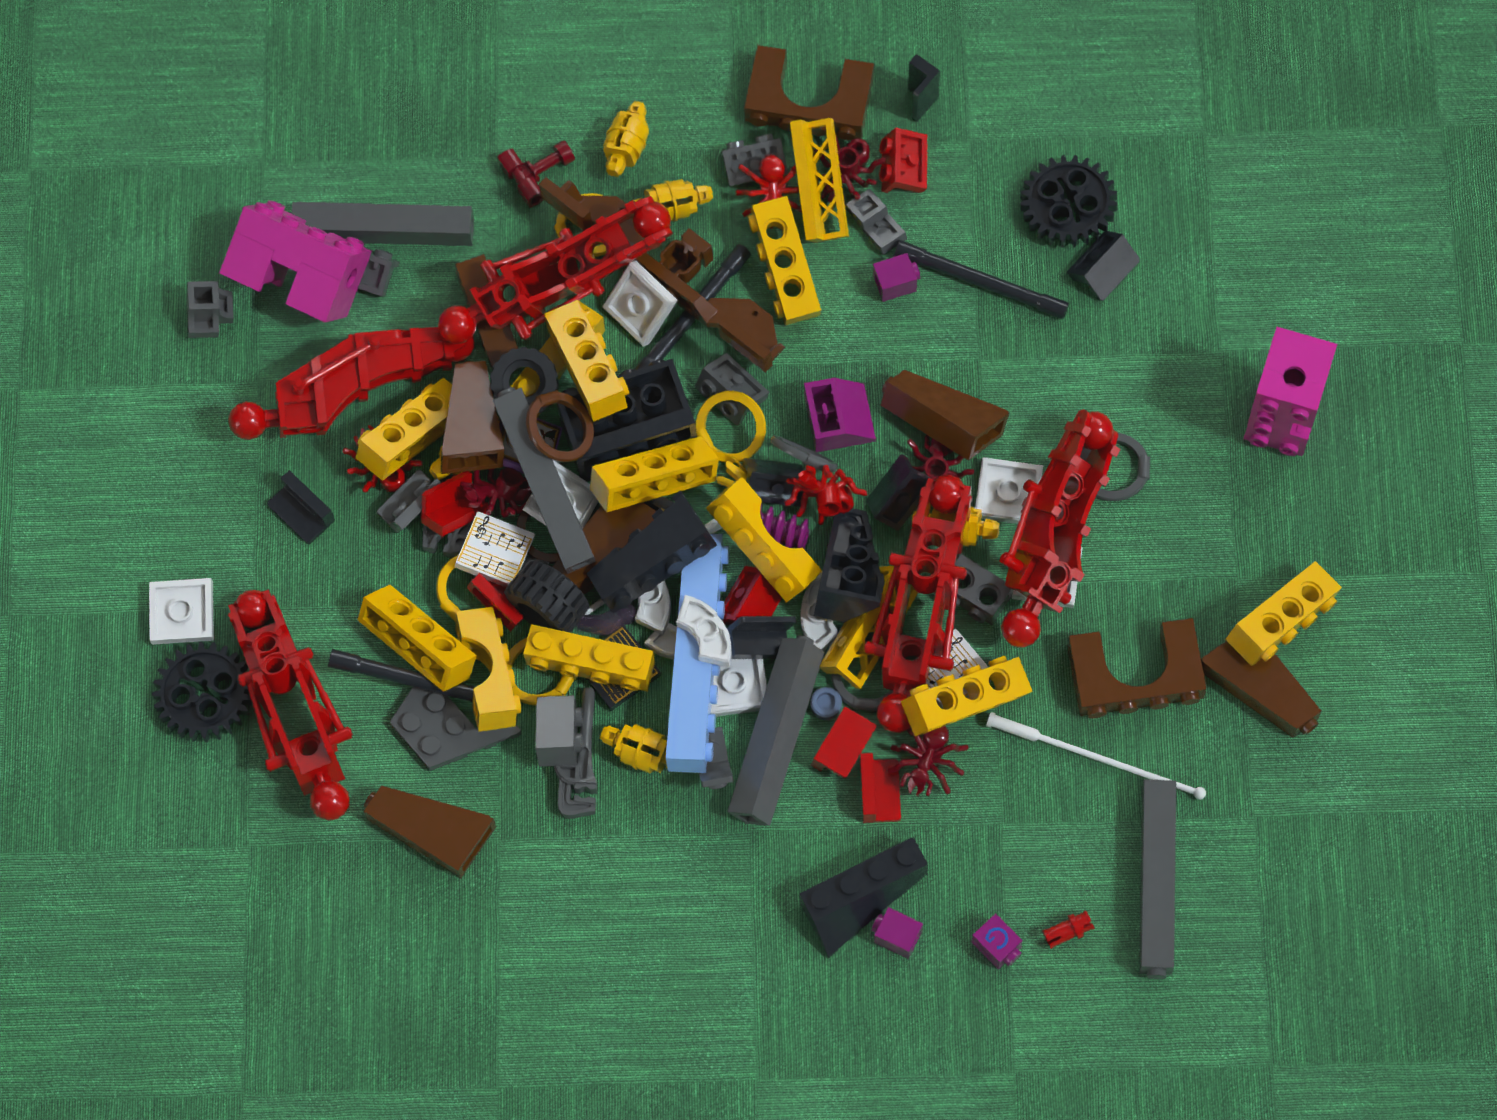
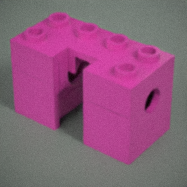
M268 200L267 203L256 202L255 205L244 206L219 273L260 292L264 283L269 284L271 282L278 287H282L288 268L296 271L297 274L285 303L286 305L325 323L347 317L372 253L371 250L363 247L364 242L353 237L345 239L337 234H327L319 228L309 227L305 225L306 220L284 211L285 206L275 201Z
M1276 327L1245 431V440H1248L1257 447L1264 448L1269 446L1279 449L1282 454L1287 456H1303L1336 351V343Z

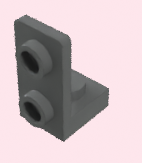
M721 726L715 728V733H709V743H713V761L707 762L706 773H699L702 787H708L709 789L723 788L727 783L733 782Z

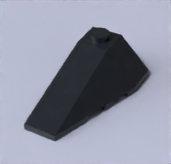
M851 509L849 512L839 513L834 516L813 616L846 622L880 607L885 580L883 573H880L879 557L874 549L873 533L867 511Z

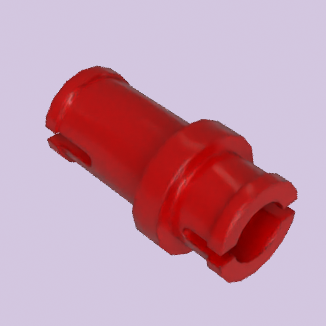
M1086 910L1076 916L1072 913L1067 916V920L1042 930L1050 949L1074 937L1080 939L1084 937L1083 933L1095 929Z

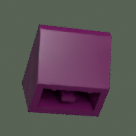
M839 378L804 383V398L816 452L876 442L863 383Z

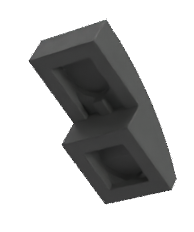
M870 188L860 194L861 198L859 200L854 198L845 204L858 226L882 255L896 247L900 240H907L906 232L888 214L887 206Z

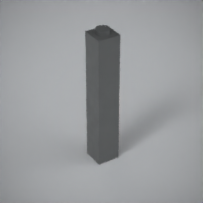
M292 202L291 214L306 220L305 225L319 228L327 234H337L345 239L353 237L364 243L473 246L474 214L472 206Z
M511 387L497 394L498 398L493 400L567 574L596 562L553 460L537 450L528 436L526 414L529 404L522 388L515 390L514 387Z
M798 635L796 639L782 638L727 811L745 824L770 826L824 655V651L814 645V640L806 636Z
M1144 779L1142 786L1139 974H1147L1149 979H1165L1166 975H1172L1174 969L1176 781Z

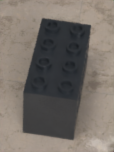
M673 359L666 361L656 360L647 367L638 370L628 369L617 376V378L623 377L627 384L629 394L625 395L628 408L593 422L594 436L592 445L584 456L574 461L580 478L590 482L592 466L697 437L695 421ZM568 388L561 392L576 398L586 408L577 388ZM556 403L570 451H573L580 446L583 440L582 423L573 410L565 405Z

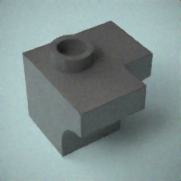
M218 281L187 282L188 338L219 337V324L233 323L234 320L232 291L220 289Z

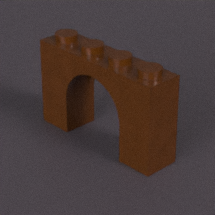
M757 45L744 107L746 122H750L755 126L771 125L791 131V121L804 120L811 122L832 118L836 136L843 140L862 139L874 79V63L845 59L840 86L836 95L821 106L804 107L788 99L782 90L787 66V50ZM826 126L811 129L812 134L816 136L827 134Z
M1193 618L1162 622L1159 633L1165 659V671L1156 681L1145 686L1126 685L1118 681L1110 673L1105 662L1100 631L1070 635L1067 648L1080 716L1088 715V718L1094 719L1107 715V712L1119 711L1120 714H1129L1136 712L1141 707L1150 706L1151 709L1157 710L1168 707L1169 703L1181 702L1182 705H1192L1198 703L1200 699H1204L1207 688Z

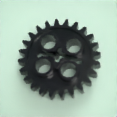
M1062 155L1060 163H1056L1051 157L1049 167L1039 163V173L1030 171V180H1024L1025 190L1020 193L1022 200L1020 202V210L1024 212V222H1030L1029 230L1035 231L1039 229L1038 239L1048 235L1050 245L1056 239L1060 240L1061 248L1065 246L1066 241H1071L1073 248H1076L1077 240L1079 239L1085 245H1088V236L1090 235L1095 239H1099V229L1107 232L1108 222H1114L1113 212L1117 211L1118 202L1116 200L1118 193L1113 190L1115 186L1114 180L1107 181L1109 172L1103 171L1099 173V163L1090 167L1089 158L1084 159L1082 163H1078L1077 155L1073 156L1071 162H1067L1065 155ZM1058 180L1063 181L1068 200L1064 199V190ZM1074 181H1081L1084 184H1082L1081 186H1074L1071 183ZM1047 191H1052L1056 193L1053 196L1043 195V193ZM1070 203H1074V213L1080 222L1075 221ZM1084 206H1092L1095 209L1092 211H1085L1082 208ZM1064 216L1067 219L1065 221H1056L1054 218Z
M199 642L198 650L194 651L190 644H188L186 654L183 655L180 651L175 650L177 657L175 661L169 658L165 659L169 666L167 670L158 668L157 671L163 679L153 680L155 687L160 689L152 692L153 698L159 701L154 705V708L157 712H162L159 718L162 723L168 722L167 727L169 731L172 732L178 728L180 738H183L189 732L192 742L196 741L199 734L202 735L205 742H208L210 734L214 733L216 738L220 740L221 730L225 729L229 734H232L230 725L235 723L242 726L239 715L249 716L250 714L249 710L245 707V704H253L250 695H248L247 685L242 687L237 679L239 678L238 675L245 673L248 666L245 661L239 662L240 657L237 652L229 656L230 651L227 646H224L218 652L215 642H212L209 650L205 648L203 642ZM197 667L205 668L199 677L190 676L193 669ZM227 679L232 681L229 688L225 690L218 689L221 681ZM185 680L189 682L192 686L180 684L179 681ZM195 688H197L198 690H201V691H206V689L208 688L209 691H210V693H211V695H210V694H207V693H205V692H203V693L199 696V694H198V692H197V690H196ZM180 695H190L186 703H175ZM216 698L228 700V703L223 704L219 702ZM208 707L218 708L213 716H203L204 711Z

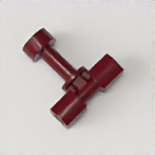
M565 140L553 145L554 152L534 164H531L528 160L522 163L513 148L504 151L497 157L499 165L508 178H514L518 183L519 194L529 208L537 206L543 201L539 185L537 184L540 181L538 175L560 162L563 166H566L575 161V156Z

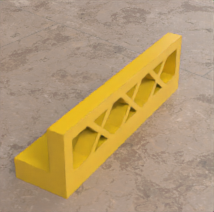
M826 118L811 122L804 120L791 121L790 127L806 241L818 243L849 237L833 119ZM826 126L827 138L820 147L813 142L811 129ZM822 154L828 157L831 162V168L825 176L820 174L816 167V163ZM826 184L834 188L835 197L829 206L822 202L820 192ZM831 213L838 218L840 231L826 234L824 222Z
M879 566L880 573H883L885 580L880 607L846 621L821 661V670L826 674L841 675L855 689L862 688L880 658L879 656L865 654V638L868 633L875 631L894 566ZM896 584L890 601V614H893L896 601ZM911 586L907 611L918 594L913 586ZM881 636L879 644L885 645ZM859 657L861 670L856 677L847 668L853 658Z

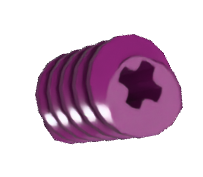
M761 503V519L773 539L781 545L785 544V547L796 549V547H803L805 549L810 532L808 519L805 518L800 525H797V515L793 514L789 521H786L784 510L777 517H774V507L770 506L763 513Z

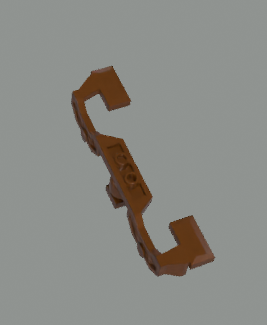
M547 177L539 183L542 199L583 231L597 224L595 220L601 216L609 217L626 208V203L617 196L581 195L575 184L570 180L562 187H558ZM633 217L620 224L631 245L643 240V237L639 236L634 229ZM690 228L681 236V241L673 240L660 253V262L647 253L635 259L677 299L676 304L706 327H718L721 339L765 373L773 366L772 361L785 349V346L777 343L772 315L751 299L710 298L707 301L702 295L687 285L699 273L701 265L706 268L714 260L712 245Z

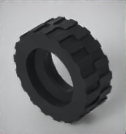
M520 347L521 349L515 350L514 348L509 350L510 352L501 355L499 361L495 362L490 375L491 391L494 398H498L497 394L510 388L509 379L516 369L520 367L532 368L539 376L540 385L533 395L526 397L530 406L536 396L558 389L559 379L557 371L548 356L537 349ZM548 406L541 407L538 413L545 411V408Z

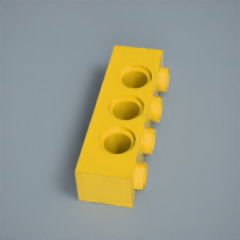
M783 196L752 205V214L747 216L751 232H757L760 243L756 244L760 261H766L769 272L764 274L768 289H774L777 301H773V306L777 318H783L784 324L789 325L820 316L821 307L788 197ZM770 227H778L781 229L783 236L779 239H771L767 235L766 230ZM779 255H785L790 258L791 265L787 268H781L776 265L775 258ZM787 284H795L798 286L800 293L795 297H790L785 294L783 287Z
M576 300L544 313L548 332L593 422L628 408L625 395L629 394L627 384L623 377L617 378L615 372L618 369L611 354L606 356L604 349H606L604 339L600 332H594L592 327L595 324L588 309L583 311L579 301Z
M443 377L434 385L432 383L427 385L414 400L408 399L394 415H387L375 429L365 431L358 440L359 446L356 459L383 481L444 435L452 384Z
M702 436L592 466L590 491L606 512L614 511L674 494L680 490L684 491L716 482L719 458Z
M1315 561L1239 621L1226 637V640L1251 666L1261 658L1266 662L1278 651L1277 645L1282 642L1286 646L1298 635L1297 629L1302 627L1306 630L1318 618L1316 615L1318 612L1327 613L1337 603L1334 597L1342 587Z
M385 586L363 597L357 620L439 689L445 692L470 679L477 655L393 586Z
M1001 656L989 661V667L981 670L980 665L962 671L964 677L955 679L952 674L937 680V686L929 689L927 684L910 690L911 696L901 701L914 736L922 735L1033 692L1020 658L1016 657L1007 661L1006 656ZM989 679L993 681L995 690L990 686ZM963 688L968 692L969 699L964 696ZM936 698L941 700L943 709L938 706Z

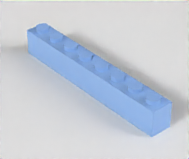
M711 534L717 546L711 549L705 556L697 558L682 569L678 615L684 596L687 595L708 604L717 612L720 619L724 620L725 602L720 601L721 592H726L727 573H722L723 564L729 563V546H724L722 534ZM678 627L666 748L668 772L706 773L707 762L713 761V743H709V733H715L716 715L711 714L712 704H717L718 685H713L714 676L720 675V665L699 661V646L696 639L688 631Z

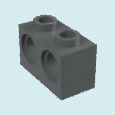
M960 554L955 562V566L966 568L967 575L964 580L970 585L965 589L958 588L956 607L959 605L969 611V616L979 623L987 622L992 626L1011 599L1013 590L1004 586L1005 581ZM991 596L996 602L992 605H985L980 601V598Z

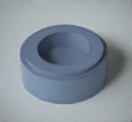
M823 687L816 690L811 697V710L817 718L831 720L839 715L842 709V699L835 689Z

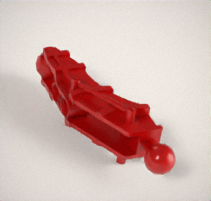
M652 196L644 199L641 198L636 202L631 200L625 204L626 208L609 217L601 216L595 220L597 224L575 236L570 228H564L559 233L560 238L494 263L488 259L483 261L480 266L489 283L481 288L473 287L469 289L477 303L468 308L454 305L442 312L438 321L441 336L452 344L465 343L473 337L476 324L486 319L490 327L497 329L513 324L522 340L530 338L532 335L531 330L546 322L544 316L545 307L574 293L577 295L551 310L576 300L579 301L593 293L594 297L601 296L605 290L599 280L624 265H629L630 262L651 249L661 246V243L665 242L666 238L673 234L669 228L671 224L669 211L663 204L655 202ZM633 217L635 231L639 236L645 238L634 245L630 244L620 226L621 223ZM603 243L606 246V254L602 259L597 260L593 254L594 248L598 244ZM543 250H546V251H544V252H542V253H540V254H537V255H535V256H533V257H531V258H528V259H526V260H524V261H521V262L516 263L517 261H520V260H522V259H525V258H527V257H530V256H532V255L535 254V253H538V252H541V251H543ZM578 259L580 270L578 273L570 275L568 264L571 260ZM558 262L559 273L568 280L551 289L531 296L522 278ZM497 269H500L503 275L500 276ZM512 285L515 288L516 295L512 301L506 302L503 292L506 287ZM530 315L534 320L527 324L524 318Z
M438 327L409 328L408 331L397 329L348 334L347 339L323 354L316 356L310 362L276 382L275 397L277 409L263 410L258 404L248 401L239 403L232 408L228 417L230 430L235 436L246 440L257 438L266 428L279 427L280 438H286L287 435L309 433L326 435L330 426L347 406L358 398L359 402L368 401L369 391L400 380L412 379V382H421L422 377L440 368L443 371L452 370V362L464 360L472 353L474 338L471 337L462 344H452L441 336Z
M1085 409L1078 411L1073 422L1068 421L1064 427L1065 433L1056 449L1051 450L1048 456L1051 462L1040 482L1036 484L1031 479H1028L1023 485V490L1029 494L1021 504L1023 506L1022 514L1009 552H1004L999 560L1009 568L1004 586L1016 590L1027 597L1022 608L1009 611L1002 621V636L1011 646L1023 648L1033 645L1039 638L1041 631L1038 615L1042 608L1061 613L1063 608L1058 605V602L1066 605L1071 600V594L1067 592L1069 582H1081L1085 575L1081 565L1082 537H1087L1091 531V528L1085 525L1100 487H1106L1110 480L1107 477L1112 456L1117 457L1121 450L1116 446L1118 432L1113 429V424L1107 415L1101 412H1088ZM1083 447L1091 450L1086 461L1080 457Z
M941 475L936 479L928 478L926 487L923 486L921 488L920 500L916 515L913 517L905 555L892 553L889 556V565L894 566L872 641H867L864 645L865 654L884 657L882 665L883 688L893 690V693L884 697L877 708V718L883 728L892 733H902L911 728L901 701L911 696L910 690L927 684L930 667L951 671L954 668L955 662H953L954 659L950 658L957 591L959 579L964 580L967 575L966 568L955 566L957 554L962 553L963 531L966 521L969 522L972 496L971 486L964 485L960 478L953 475ZM931 505L936 511L943 514H953L957 511L955 521L951 522L928 517ZM932 545L937 546L939 548L935 550H930L927 547ZM924 572H928V573H931L932 575H930V576H928V577H923V576H920L919 574L924 573ZM896 584L897 597L895 601L893 614H889L887 617L891 597ZM911 586L921 594H930L936 591L926 640L902 635L911 595ZM949 609L944 633L941 628L944 611ZM881 636L885 645L879 644ZM908 656L919 657L914 661H909L905 659Z
M269 589L265 591L246 590L238 596L233 604L228 605L231 612L228 613V616L250 670L238 675L239 678L237 679L242 687L247 685L269 758L265 760V766L271 772L287 765L290 770H293L304 796L310 794V807L314 814L323 820H337L349 808V793L339 783V781L345 779L335 752L338 751L337 744L353 738V733L348 726L344 728L309 661L314 656L312 649L306 647L297 651L275 595L271 596ZM273 616L275 623L262 627ZM244 627H248V628H259V627H262V628L257 629V630H255V631H252V632H250V633H246V631H245V629H244ZM299 681L318 729L289 741L270 693H287ZM313 683H314V685H315V687H316V689H317V691H318V693H319V696H320V698H321V700H322V702H323L325 708H324L319 702H317V701L314 702V700H316L317 698H316V694H315V690H314ZM260 704L264 708L269 718H272L271 720H269V731L265 718L263 717Z

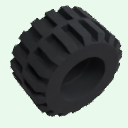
M536 560L527 561L504 591L507 600L524 616L523 618L528 623L571 633L589 609V603L584 594L570 579L555 568Z

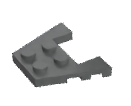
M415 687L411 689L390 721L394 730L430 771L468 757V754L483 748L494 747L497 745L496 743L511 738L512 740L522 734L517 725L515 727L478 732L447 695Z

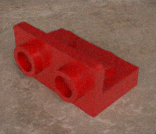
M896 127L882 138L879 147L882 158H885V163L882 164L879 172V179L882 181V192L889 193L895 187L923 193L927 189V134Z

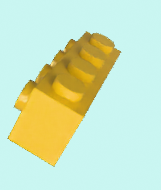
M531 624L523 653L526 665L540 671L552 670L573 678L578 676L588 678L599 684L611 683L620 685L622 688L631 691L642 690L648 692L655 665L654 653L651 650Z

